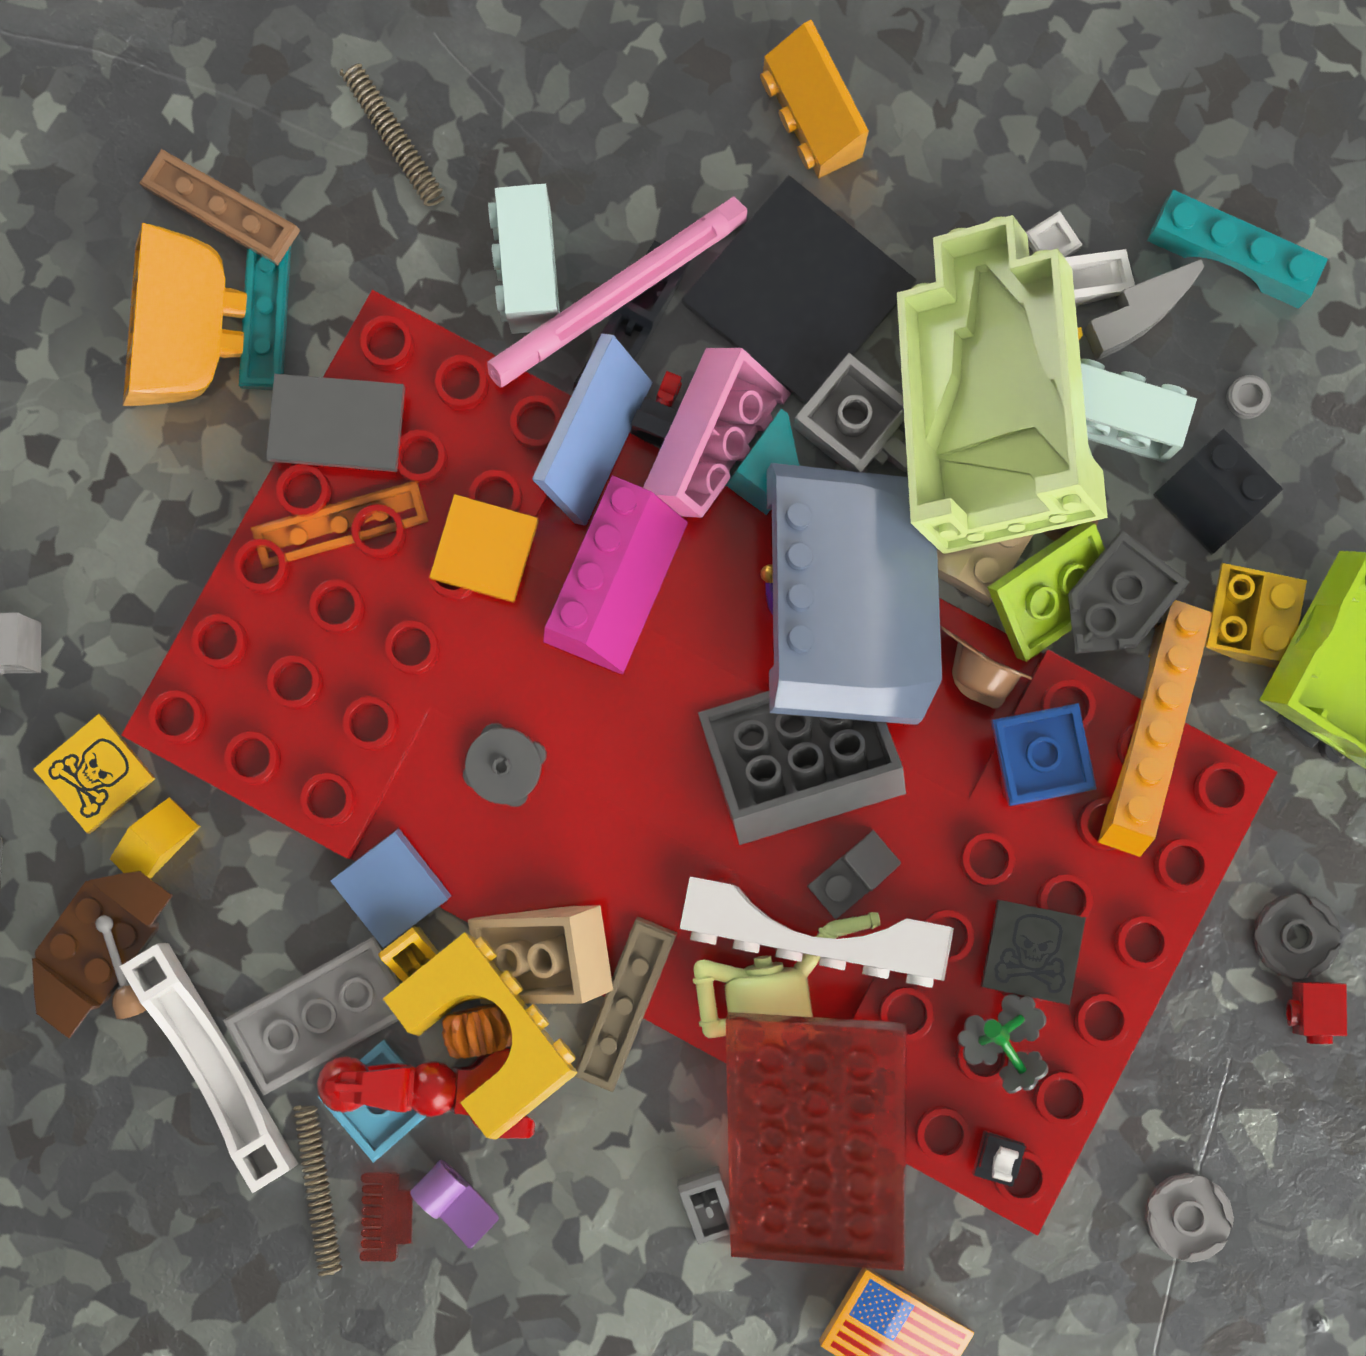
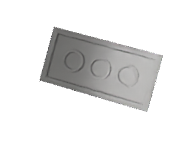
M375 937L366 940L223 1020L263 1096L399 1021L383 998L399 986L401 981L380 959L378 953L383 948Z

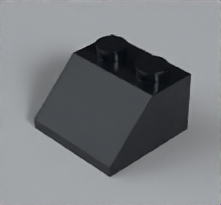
M1223 428L1159 488L1153 496L1212 555L1265 508L1283 488Z

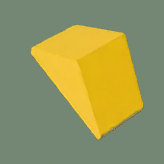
M169 797L129 826L111 855L110 860L123 873L141 871L151 879L201 826Z
M419 926L409 929L379 952L378 955L392 972L404 982L439 952Z

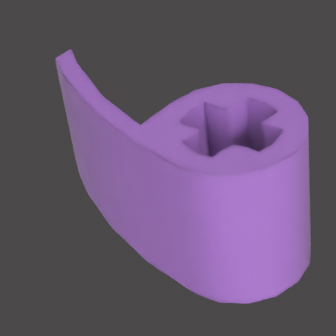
M439 1160L410 1191L413 1199L424 1211L433 1218L437 1219L440 1217L468 1248H472L499 1219V1215L455 1169L443 1160Z

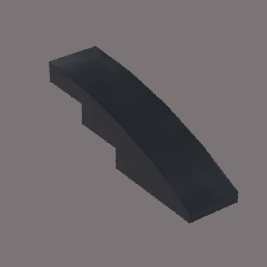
M654 240L646 255L662 244ZM691 260L614 311L601 334L614 335L636 363L667 309ZM588 361L586 362L582 371L575 380L572 391L575 390Z

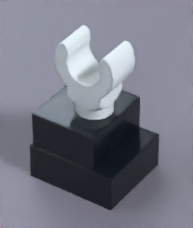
M984 1131L972 1174L1013 1187L1021 1166L1026 1147L1025 1143Z

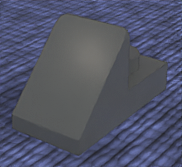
M872 830L808 884L807 887L832 917L837 919L865 894L875 889L901 862L877 833Z

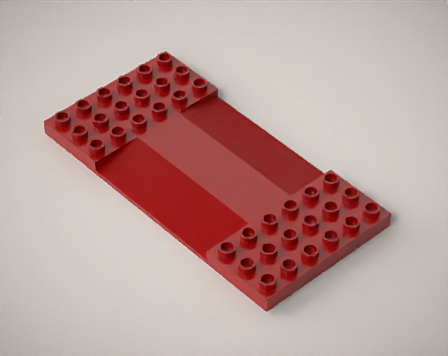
M372 290L323 378L404 384L405 396L397 472L275 462L121 736L346 859L356 861L399 828L452 895L439 907L467 923L469 919L565 906L601 905L611 978L614 975L637 916L677 932L643 1019L803 1105L806 1110L1038 1236L1278 772L1185 723L1155 839L1140 857L1098 843L1107 807L1112 799L1129 749L1142 699L1050 650H1046L1044 653L1039 652L1027 662L1018 659L1006 633L939 598L940 627L942 626L993 661L1031 676L1032 680L1022 676L999 708H991L968 698L960 692L952 674L958 641L940 628L942 681L923 720L917 725L886 722L903 766L906 794L739 845L698 713L769 691V671L774 666L773 615L768 608L765 581L761 578L760 574L764 566L773 565L772 510L765 515L725 485L702 518L681 516L688 522L623 675L544 643V631L547 621L612 475L643 488L660 449L629 433L587 524L573 523L532 480L571 395L526 371L502 388L499 387L488 374L487 362L496 355ZM408 482H417L428 522L405 528L402 520L417 516L415 507L396 513L386 505L373 504L360 510L355 516L352 526L348 527L344 533L332 532L309 539L302 545L292 544L283 548L266 539H254L251 527L293 515L300 517L312 516L325 506ZM454 494L538 518L539 521L514 603L430 578ZM375 513H384L389 515V518L385 521H377L376 519L365 522L368 518L373 516L372 514ZM393 522L396 523L397 531L363 541L361 539L360 532ZM351 534L355 542L289 562L285 553ZM265 547L272 550L268 552L269 558L277 556L279 565L263 569L257 548ZM1079 703L1097 789L1008 806L991 721ZM491 723H499L505 728L518 730L527 735L533 742L541 743L546 749L547 757L542 764L539 781L529 793L526 802L521 806L512 807L507 804L490 802L478 795L464 781L463 772L468 750L472 743L481 735L482 730ZM874 830L901 864L875 889L869 891L841 916L834 919L807 885ZM695 877L740 887L750 901L772 920L793 931L816 937L819 933L818 929L820 927L823 928L829 922L869 915V912L879 914L880 926L874 929L868 928L847 934L836 939L869 935L885 930L906 918L952 927L954 930L944 981L934 979L931 988L906 983V973L890 970L889 978L885 979L862 974L864 965L846 962L845 970L820 966L818 962L807 977L817 1036L806 1041L777 1047L750 1050L732 1049L730 1036L708 1038L703 1034L702 1027L699 1026L701 1018L696 984L693 983V978H695L694 964L699 960L705 959L745 969L748 966L755 965L754 958L760 956H771L772 962H781L783 967H794L797 961L775 957L777 948L760 945L759 953L734 949V939L717 936L716 945L690 940L692 931L680 929L689 878ZM997 900L1086 917L1070 1005L1031 997L1035 1001V1008L1042 1010L1046 1016L1045 1026L1039 1030V1037L1035 1041L1023 1039L1021 1042H1013L1009 1040L1016 1052H1025L1028 1055L1032 1051H1038L1042 1056V1060L1046 1062L1049 1068L1048 1073L1038 1080L1033 1089L1028 1091L1021 1089L1016 1093L1005 1091L1003 1088L1004 1080L999 1075L1000 1070L1008 1066L1009 1058L1004 1051L997 1054V1061L992 1065H986L983 1061L972 1065L964 1059V1047L957 1041L958 1034L965 1031L964 1022L968 1017L977 1015L984 1021L987 1019L998 1021V1014L1003 1010V998L1009 994H1014L981 987ZM714 980L713 986L718 1018H729L725 996L726 983ZM1015 994L1020 999L1024 997V995ZM984 1131L1025 1143L1024 1155L1013 1187L972 1174Z

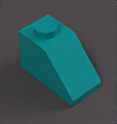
M780 409L726 484L728 488L765 515L770 511V509H767V469L770 464L799 466L789 415L783 409Z

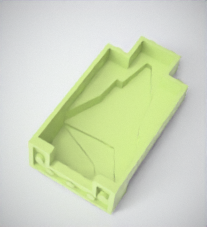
M1013 215L995 217L983 224L969 228H956L948 234L933 237L936 282L920 283L913 286L912 289L897 292L911 524L943 554L1108 518L1103 470L1094 460L1088 445L1072 267L1058 248L1054 250H1039L1029 256L1028 235Z

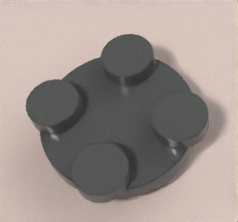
M491 723L482 730L481 735L470 746L466 756L463 778L465 783L472 787L482 798L493 803L518 807L526 802L529 793L537 785L547 752L541 743L533 742L524 733L512 728H505L499 723Z

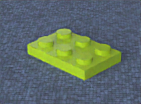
M1086 522L1077 525L987 587L1016 658L1027 662L1072 630L1068 593L1105 550L1095 523Z

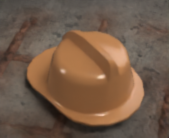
M942 626L940 627L958 641L952 674L956 686L968 698L991 708H999L1022 676L1032 680L1031 676L993 661Z

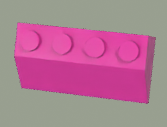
M612 475L547 621L543 642L623 675L688 522L653 492Z

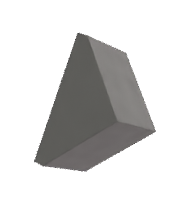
M719 1166L678 1179V1191L698 1245L739 1231Z

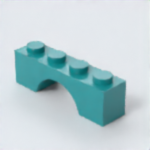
M1172 190L1164 202L1147 239L1148 242L1183 258L1202 257L1229 265L1250 277L1258 285L1260 292L1298 309L1312 296L1328 260L1324 256L1176 190Z

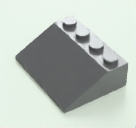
M769 691L698 713L739 845L906 794L903 766L886 722L770 713Z

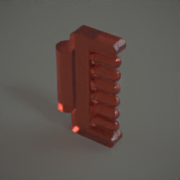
M366 1172L361 1176L363 1183H382V1185H363L362 1192L382 1194V1196H363L361 1201L363 1204L382 1205V1207H363L361 1213L363 1215H378L381 1218L365 1217L361 1220V1224L363 1226H380L381 1229L365 1228L362 1229L361 1235L363 1237H381V1240L364 1239L361 1241V1247L381 1248V1250H364L360 1253L359 1258L362 1261L393 1262L398 1258L399 1244H412L413 1197L410 1194L411 1190H399L400 1176L397 1172Z

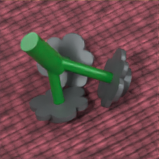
M1009 994L1002 1000L1003 1010L998 1014V1021L994 1019L984 1021L980 1016H970L965 1020V1031L958 1034L957 1041L964 1047V1059L972 1065L979 1064L982 1061L986 1065H992L997 1061V1054L1004 1051L1009 1058L1008 1066L1003 1067L999 1075L1004 1080L1003 1088L1005 1091L1016 1093L1021 1089L1026 1091L1033 1089L1038 1080L1048 1073L1049 1068L1046 1062L1042 1060V1056L1038 1051H1032L1028 1055L1025 1052H1016L1009 1040L1013 1042H1021L1023 1039L1035 1041L1039 1037V1030L1046 1024V1016L1042 1010L1035 1008V1001L1030 996H1024L1020 999L1015 994Z

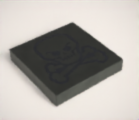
M997 900L981 987L1070 1005L1086 917Z

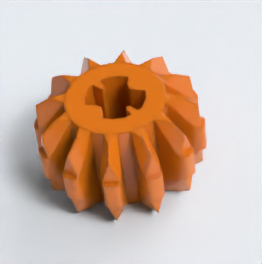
M496 1004L466 1008L462 1011L453 1012V1014L447 1015L442 1020L444 1045L447 1047L449 1056L455 1059L492 1054L512 1045L510 1023L505 1013Z

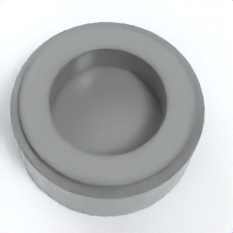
M1255 375L1239 377L1230 385L1226 393V404L1229 410L1235 416L1242 419H1252L1259 416L1267 409L1271 400L1269 386L1263 379Z

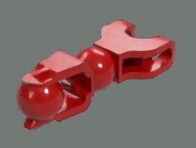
M511 1048L478 1056L472 1064L466 1067H452V1069L446 1064L437 1061L424 1062L414 1068L412 1065L403 1063L366 1066L359 1059L348 1056L339 1057L328 1062L320 1071L317 1080L318 1095L324 1105L333 1111L341 1113L353 1112L363 1105L405 1113L413 1109L419 1115L427 1117L441 1116L450 1110L454 1114L468 1115L473 1124L479 1128L460 1102L503 1067ZM525 1116L499 1138H530L535 1133V1122L533 1119Z

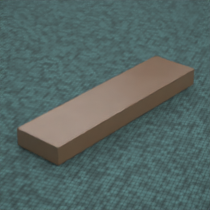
M162 149L139 183L145 190L276 265H279L300 232L295 224Z

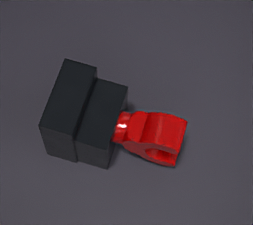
M666 371L656 400L644 398L640 410L637 409L631 422V433L662 447L678 411L671 408L681 389V376Z

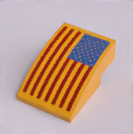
M863 1265L821 1335L819 1342L821 1347L836 1356H961L974 1335V1331L901 1285H896L871 1268Z

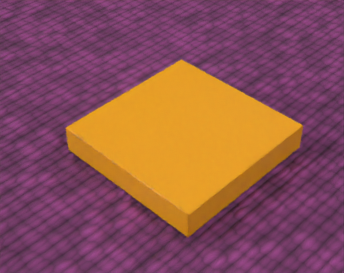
M454 494L430 578L514 603L539 521L538 518Z

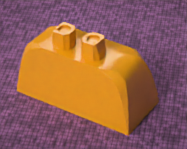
M146 223L141 225L135 246L123 406L166 404L194 399L202 395L212 382L219 357H240L243 353L244 332L222 329L223 316L244 318L247 293L232 288H225L223 263L218 252L210 245L193 237Z

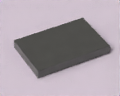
M274 373L266 459L271 462L397 472L405 396L404 384Z

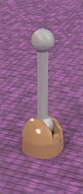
M106 915L100 916L96 920L95 925L97 930L103 933L120 985L112 998V1007L116 1019H125L143 1013L146 1009L140 1003L119 967L122 965L111 932L113 920Z

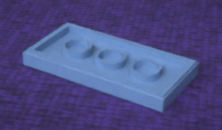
M601 334L532 478L575 524H587L628 437L637 409L640 410L644 398L647 396L653 383L616 337L610 334Z

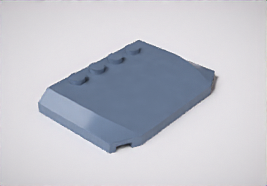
M771 463L767 469V509L772 510L774 666L769 671L770 713L917 725L923 720L942 681L937 548L911 524L908 477Z

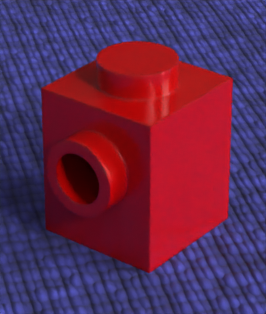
M1292 982V1000L1287 1001L1286 1019L1288 1025L1293 1026V1034L1306 1036V1043L1333 1044V1036H1347V984L1336 982Z

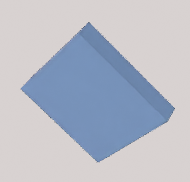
M399 828L331 880V883L383 948L452 896Z

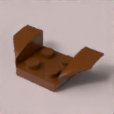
M141 871L85 881L35 950L36 958H32L36 1014L70 1039L90 1010L101 1007V1005L109 1000L119 986L103 933L96 928V920L103 915L109 916L113 920L111 932L123 965L141 954L159 929V923L155 920L173 895Z

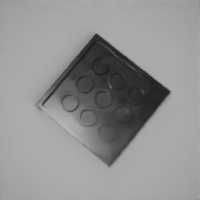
M788 175L682 298V304L734 347L743 348L792 395L806 405L848 353L854 356L897 306V292L911 289L917 279Z

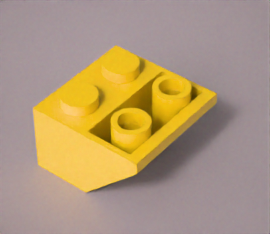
M1222 563L1205 647L1238 661L1277 668L1299 627L1307 580Z

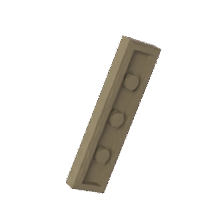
M637 916L612 977L613 991L605 995L577 1065L576 1071L578 1073L575 1077L608 1091H614L677 932Z

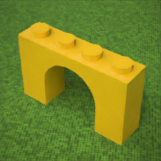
M464 932L387 994L383 1000L406 1031L416 1036H420L453 1008L466 1001L476 999L490 1000L501 1008L510 1023L512 1031V1046L509 1056L503 1067L494 1076L460 1102L485 1137L496 1140L578 1073L571 1064L576 1057L561 1038L554 1042L544 1028L549 1025L548 1020L535 1004L527 1007L518 994L523 991V988L511 972L506 970L501 973L492 961L497 957V954L482 936L475 939V937Z

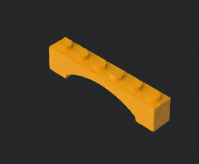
M1175 600L1163 614V622L1155 629L1148 657H1150L1149 669L1138 718L1116 788L1107 807L1098 843L1140 857L1156 837L1213 612Z

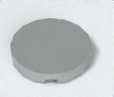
M1190 1173L1169 1176L1159 1183L1149 1196L1145 1210L1147 1231L1156 1246L1174 1259L1187 1262L1209 1259L1222 1250L1228 1241L1227 1237L1230 1234L1234 1221L1230 1200L1221 1187L1204 1176Z

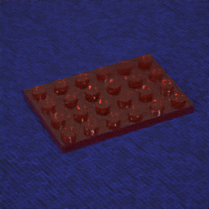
M728 1012L726 1017L731 1257L904 1271L906 1264L907 1023Z

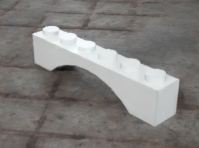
M695 877L689 878L680 929L692 931L690 940L716 945L717 936L734 939V949L759 953L760 945L777 948L775 957L802 962V956L805 953L820 956V966L845 970L846 962L864 965L862 974L885 979L889 978L891 970L906 973V983L931 988L934 979L941 981L945 979L954 928L906 918L885 930L861 937L842 939L812 937L793 931L772 920L750 901L740 887Z
M158 943L119 966L140 1003L168 1037L193 1076L219 1126L229 1154L251 1192L254 1193L297 1166L299 1163L170 944Z

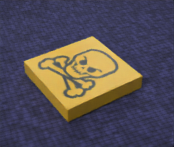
M102 714L96 715L34 768V771L88 834L94 832L156 779Z

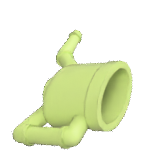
M869 912V915L834 920L827 923L823 928L820 927L816 937L836 939L837 937L864 929H874L880 926L879 914ZM803 953L802 962L797 961L794 967H783L781 962H772L771 956H760L754 958L755 965L748 966L745 969L705 959L697 961L693 968L695 977L693 978V983L696 984L701 1018L699 1026L702 1027L703 1034L708 1038L730 1036L731 1048L735 1050L777 1047L816 1037V1023L813 1020L807 977L819 962L820 956ZM714 980L726 983L725 996L729 1018H718L713 986Z

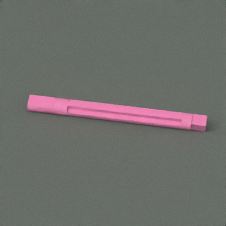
M733 196L489 360L487 365L488 374L491 379L502 388L537 363L546 359L747 222V208Z

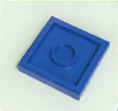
M1079 703L991 721L1008 806L1097 789Z

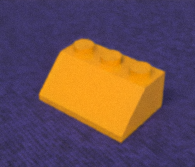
M809 20L764 56L763 73L760 74V78L767 94L770 97L776 95L782 107L779 110V116L788 133L794 131L801 144L797 146V150L806 169L813 168L819 179L862 158L869 130L813 21Z

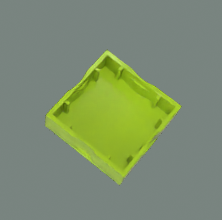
M1339 551L1259 700L1364 769H1366V552Z

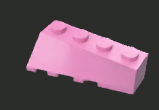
M706 348L643 488L653 492L680 516L702 518L731 478L729 474L730 469L736 461H743L751 450L748 444L758 431H765L773 420L771 412L777 404H784L791 393L743 348Z

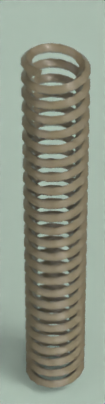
M359 63L351 66L345 74L343 69H341L340 76L347 82V87H350V91L354 93V97L361 104L360 106L364 109V113L368 114V119L371 120V124L375 125L374 128L378 130V135L382 136L381 139L385 141V146H388L392 156L396 157V162L399 163L400 168H403V173L406 174V178L410 179V184H413V189L417 190L416 193L420 195V200L424 201L423 204L425 206H433L443 201L445 197L441 196L439 199L427 203V201L439 196L443 188H438L439 183L435 182L436 177H431L432 172L428 171V166H424L425 161H420L422 156L417 155L418 150H414L415 145L411 144V139H407L408 134H403L404 129L400 128L401 123H396L397 118L393 117V112H389L390 107H386L387 102L383 101V96H379L380 91H377L376 86L372 85L373 80H368L369 75L365 74L366 69H362V64Z
M298 1105L293 1107L292 1110L303 1112L295 1113L293 1117L307 1118L296 1120L295 1124L307 1125L297 1127L296 1131L308 1132L298 1134L296 1137L299 1139L309 1138L297 1143L298 1145H309L300 1148L298 1151H313L302 1154L300 1158H314L303 1161L301 1165H315L302 1170L303 1173L315 1172L304 1175L303 1179H316L305 1182L304 1186L320 1185L306 1189L305 1192L307 1194L321 1192L307 1196L306 1199H322L307 1205L308 1207L322 1206L308 1211L309 1214L323 1213L310 1217V1221L324 1220L313 1223L310 1227L328 1226L313 1230L311 1234L329 1233L314 1237L312 1240L314 1242L330 1240L315 1244L313 1247L315 1249L331 1247L314 1253L316 1256L331 1254L315 1260L318 1263L332 1261L318 1265L317 1269L333 1268L319 1272L317 1275H334L343 1266L338 1264L341 1258L337 1257L340 1252L336 1250L339 1245L335 1243L338 1238L335 1236L337 1231L334 1230L336 1226L333 1223L335 1217L332 1216L334 1210L330 1209L333 1204L328 1202L332 1197L327 1195L331 1191L327 1188L330 1183L326 1181L329 1176L325 1174L328 1169L324 1167L326 1165V1162L323 1161L325 1155L321 1154L324 1148L320 1146L324 1142L319 1139L323 1135L318 1133L321 1130L317 1126L320 1123L317 1120L319 1114L314 1113L318 1107Z

